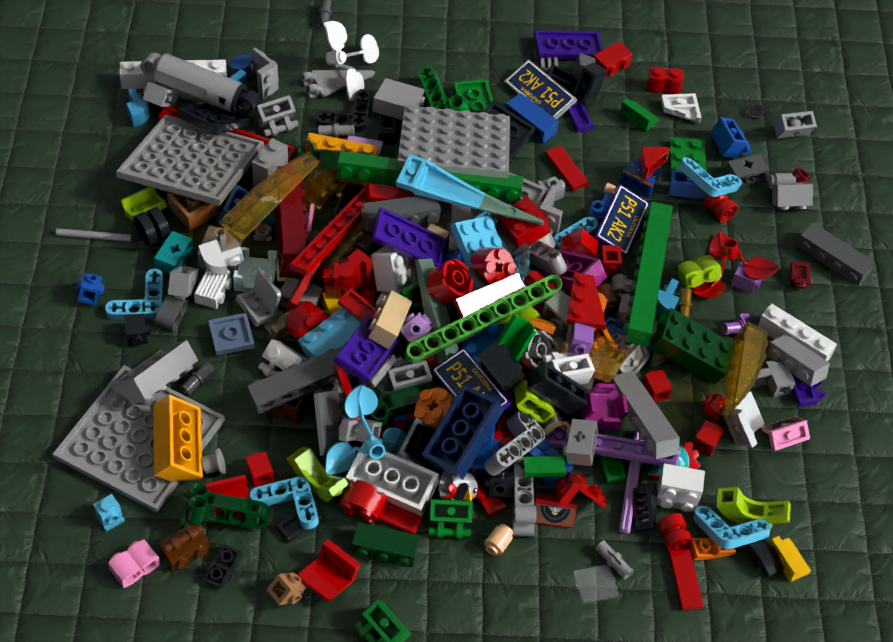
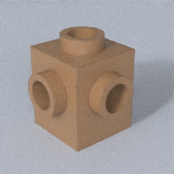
M292 572L278 574L266 590L278 605L298 602L306 587L301 582V578Z

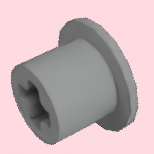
M219 448L216 449L214 454L202 457V464L206 474L218 471L221 474L226 473L225 460Z

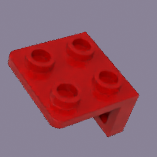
M569 471L555 485V492L559 502L565 506L568 505L578 490L603 508L607 505L602 490L594 484L591 486L585 482L586 479L577 472L573 474Z
M328 539L323 543L319 557L304 568L298 576L301 578L302 583L325 601L330 602L355 581L361 564Z

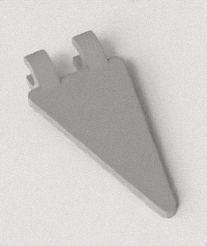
M313 70L312 73L304 72L302 82L310 90L308 92L309 98L314 99L320 94L322 97L346 88L345 74L347 70ZM356 70V72L361 73L363 80L375 75L373 70Z

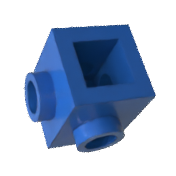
M83 272L82 280L78 279L75 291H79L77 301L97 305L98 298L103 296L105 285L101 284L103 276Z

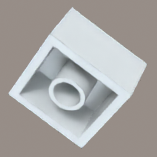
M386 247L371 255L377 291L391 292L392 290L397 292L413 281L415 268L412 259Z
M664 463L657 483V505L664 508L681 509L684 512H694L703 493L705 471Z

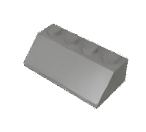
M187 340L175 343L157 351L111 384L110 387L133 403L139 401L145 403L153 398L155 392L159 393L166 389L167 383L178 380L180 378L179 374L190 371L193 368L192 365L198 359Z

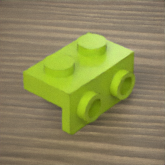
M150 186L121 200L125 215L133 222V216L141 212L146 213V210L157 206L160 211L167 207L165 200L157 195L154 187Z

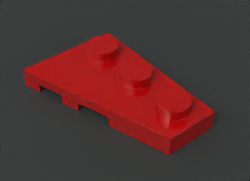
M574 272L566 323L574 325L576 322L594 327L595 329L605 330L606 322L594 275Z

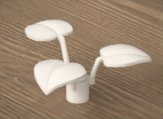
M336 21L325 22L323 26L326 30L328 43L333 49L332 52L326 54V62L329 66L335 65L336 68L347 69L345 74L348 100L353 101L356 92L364 89V80L361 73L356 72L355 68L342 64L346 61V57L363 54V59L366 63H374L379 56L377 42L373 36L369 34L364 35L360 40L362 50L345 54V52L341 51L344 48L343 43L347 40L344 26Z

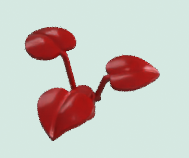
M721 231L714 236L710 243V255L717 259L722 258L721 274H723L726 259L733 261L737 256H739L743 266L746 267L745 275L754 280L766 279L779 269L778 265L762 257H752L746 263L742 256V251H739L740 244L737 240L725 235ZM721 277L714 282H704L700 286L694 287L693 294L701 298H715L725 291L726 285L720 281Z

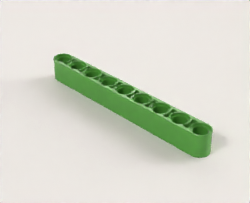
M556 275L547 276L410 343L404 352V358L410 364L421 362L512 317L513 313L519 314L553 297L561 289L562 281ZM547 283L554 284L555 289H550ZM531 291L537 292L539 297H533ZM514 299L520 300L522 306H517L514 303ZM497 307L503 308L505 314L498 313ZM479 316H485L488 322H482ZM462 324H468L471 331H465ZM450 332L454 339H447L445 333ZM427 341L435 342L436 348H430ZM409 350H417L419 356L413 357Z

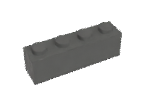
M427 197L398 198L362 203L360 218L367 233L373 232L377 210L380 207L418 225L439 223L441 207L437 200Z
M812 223L801 235L797 245L804 252H807L858 286L870 274L875 263L815 223Z

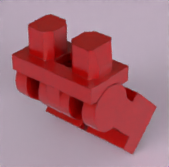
M360 249L346 258V263L341 265L340 263H334L333 269H323L325 294L335 293L336 299H340L349 288L356 291L362 285L367 284L369 286L374 282L372 259Z

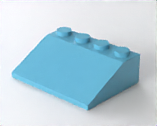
M341 308L298 339V342L308 359L313 356H320L329 349H337L343 346L357 330L361 322Z

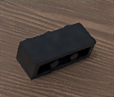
M546 362L528 372V389L567 414L572 415L588 405L587 388Z

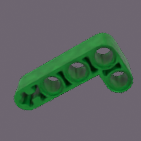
M426 65L419 70V77L431 107L435 109L469 111V107L462 96L455 95L447 99L439 77L431 66Z

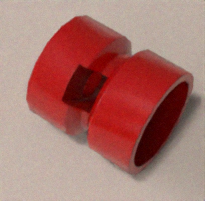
M726 194L718 197L708 195L704 201V206L711 213H714V216L721 223L731 219L738 210V205L732 199L728 200Z
M671 514L658 522L661 535L665 537L664 542L668 551L686 549L692 545L693 539L689 530H685L687 524L682 514Z

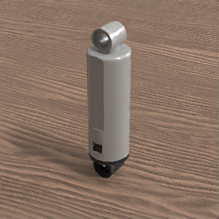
M155 52L150 53L140 64V69L145 75H154L155 83L233 114H237L239 111L246 115L251 114L260 103L259 95L254 91H247L246 84L167 53L162 56Z

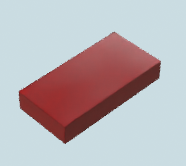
M349 288L338 300V305L361 323L367 315L374 319L377 308L352 288Z
M386 501L377 521L401 532L416 534L423 521V517Z

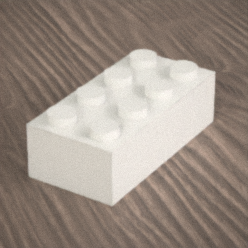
M386 451L380 459H373L369 454L364 455L362 452H358L346 476L348 484L351 479H353L354 483L358 479L372 484L378 488L377 493L381 495L384 492L387 495V502L423 517L439 483L438 473Z

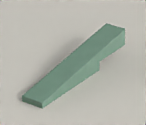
M417 259L415 263L424 314L432 322L430 324L432 328L429 333H432L451 324L446 304L438 301L427 291L429 272L435 268L433 259ZM450 332L445 333L447 339H454ZM457 344L437 353L438 365L459 351Z

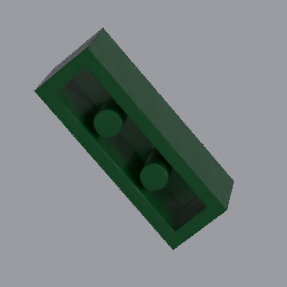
M358 522L352 542V554L361 558H374L383 563H396L401 567H413L420 536Z

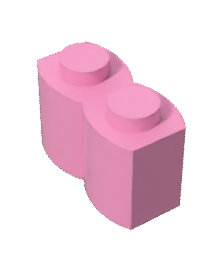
M145 540L133 542L127 551L113 555L108 565L109 570L125 588L156 569L160 562L159 557Z

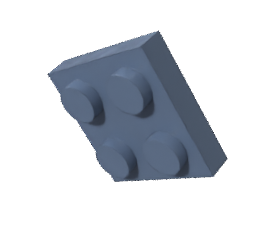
M247 313L208 320L216 356L255 348Z

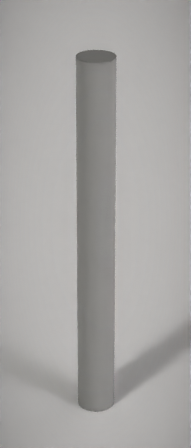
M56 229V236L132 241L131 234Z

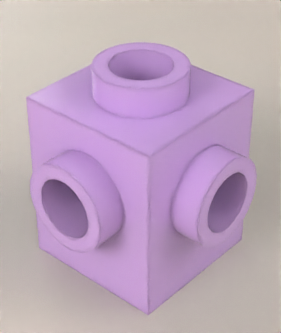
M419 312L414 315L412 313L405 318L404 321L406 323L400 330L407 340L412 343L430 334L429 331L432 328L430 324L432 322L425 314L421 315Z

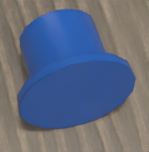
M242 54L231 60L230 65L236 72L242 69L246 72V77L252 74L251 56Z

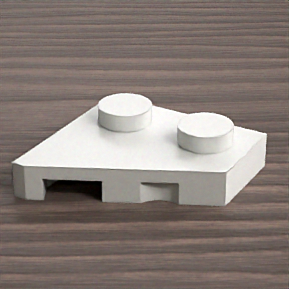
M695 93L661 96L664 113L701 123L702 117Z

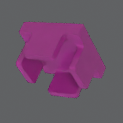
M598 383L592 389H587L588 405L581 409L582 420L597 421L598 430L620 431L623 428L622 418L628 414L626 395L618 396V390H614L615 384Z

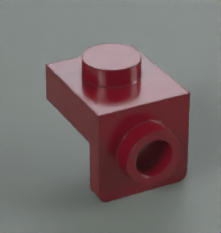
M791 262L790 285H796L795 288L799 289L807 288V286L812 284V279H810V263Z

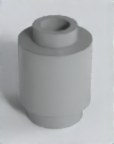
M774 173L769 175V189H773V183H796V177L792 173Z

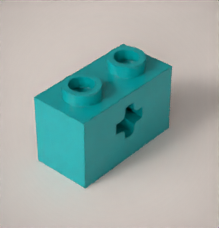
M172 231L154 258L156 269L170 275V272L178 266H185L187 259L192 257L195 250L192 238Z

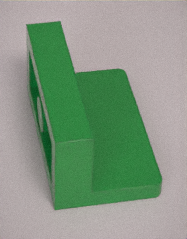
M627 98L622 101L620 114L645 132L659 122L658 117L637 102L630 101Z
M513 313L497 342L500 345L504 344L510 351L509 355L513 361L515 359L519 361L536 334L537 329L529 320Z

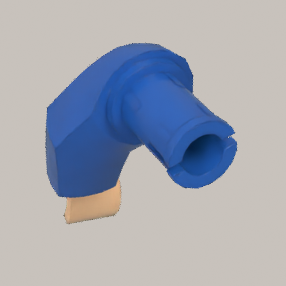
M607 183L602 201H593L589 211L590 215L595 219L603 218L614 195L615 185Z

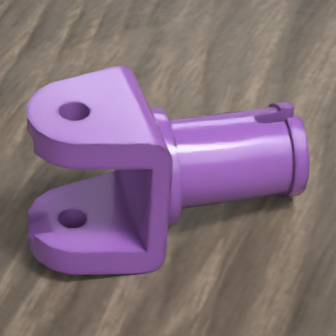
M741 313L735 322L722 323L721 325L723 335L737 333L741 339L754 337L757 335L758 329L756 327H748L746 324L751 319L748 313Z

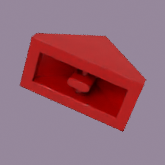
M642 147L640 165L643 179L646 180L667 161L670 148Z
M581 228L562 237L560 250L597 258L598 241Z

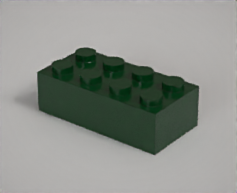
M670 308L659 317L650 348L711 383L716 384L728 375L735 344L675 309Z

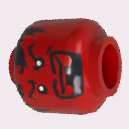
M716 393L714 395L710 394L701 406L703 407V413L717 423L721 420L725 421L722 411L731 403Z

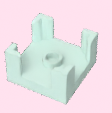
M240 247L244 261L238 265V270L234 271V291L248 292L253 290L257 271L261 269L269 275L274 284L277 272V251L268 250V259L250 257L249 248Z

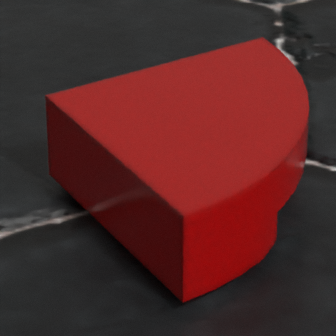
M486 496L485 499H479V503L488 518L505 511L507 508L500 499Z

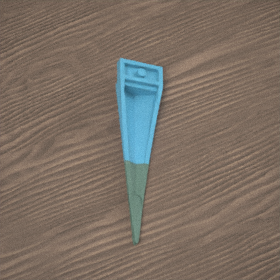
M409 154L396 181V187L412 191L414 195L544 225L543 220L476 189L429 160Z

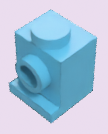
M112 494L93 504L96 517L106 532L125 521L120 505Z

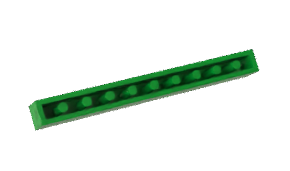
M341 151L337 163V178L396 186V181L402 168L397 167L398 159ZM450 173L500 201L516 203L521 200L524 179L522 176L508 175V178Z
M651 202L650 209L646 208L644 219L648 220H644L642 231L645 232H642L640 243H643V245L640 244L638 255L641 257H637L635 268L639 269H635L633 281H636V283L633 282L631 294H634V296L630 295L628 307L632 308L627 310L626 320H629V323L625 322L623 331L624 334H627L625 342L649 346L673 210L671 205Z

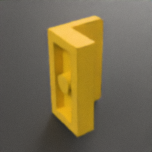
M780 536L772 538L770 545L785 568L782 571L789 582L810 574V568L790 538L784 540Z

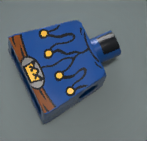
M639 156L623 169L620 183L649 198L659 179L661 166L645 180L642 177Z

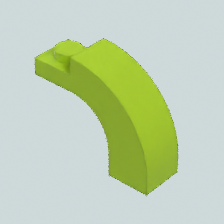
M301 447L286 458L296 475L307 479L312 493L324 501L328 502L344 491L343 488L348 485L344 477L326 474L325 469L319 463L311 448Z
M739 487L718 488L717 508L725 517L736 523L743 524L761 519L769 522L771 528L772 524L790 523L791 504L788 500L759 502L745 497Z

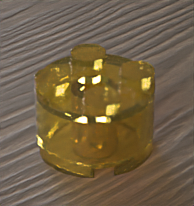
M593 337V345L588 354L595 368L593 375L600 377L604 382H610L618 373L626 354L623 350L622 352L617 350L618 345L612 341L600 337L594 340Z

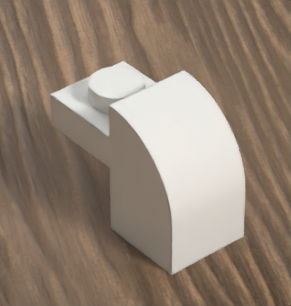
M217 240L199 245L204 263L213 273L228 274L227 266H236L244 261L240 247L221 252Z

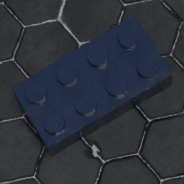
M463 385L422 453L427 463L463 480L504 411L499 401Z

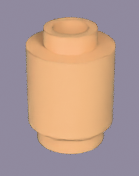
M505 524L496 526L484 542L486 551L494 556L501 555L512 540V529Z

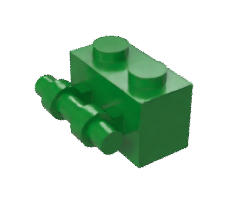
M430 500L429 521H438V527H429V535L437 536V538L453 536L456 539L471 537V529H463V522L472 523L473 502ZM444 521L457 522L456 528H444Z
M379 599L362 614L369 623L365 625L360 620L355 624L362 639L365 638L368 642H404L412 634L390 608ZM373 629H376L382 636L379 640L372 634Z

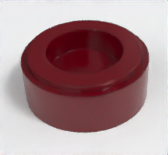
M797 167L792 172L799 182H808L810 180L809 174L802 168Z

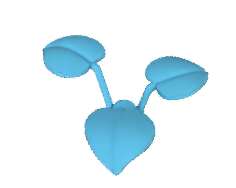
M359 385L350 391L345 399L344 408L350 418L360 416L369 438L365 440L364 449L356 446L352 448L348 442H338L332 445L326 455V474H338L349 470L358 454L356 451L362 452L364 455L369 454L373 459H380L385 454V451L392 453L402 433V430L399 428H389L384 431L382 438L378 439L373 436L364 415H369L376 409L378 398L373 390L364 385Z

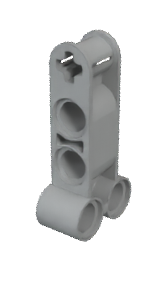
M520 457L514 462L515 485L512 531L513 535L534 536L536 505H534L533 477L524 476L523 457Z

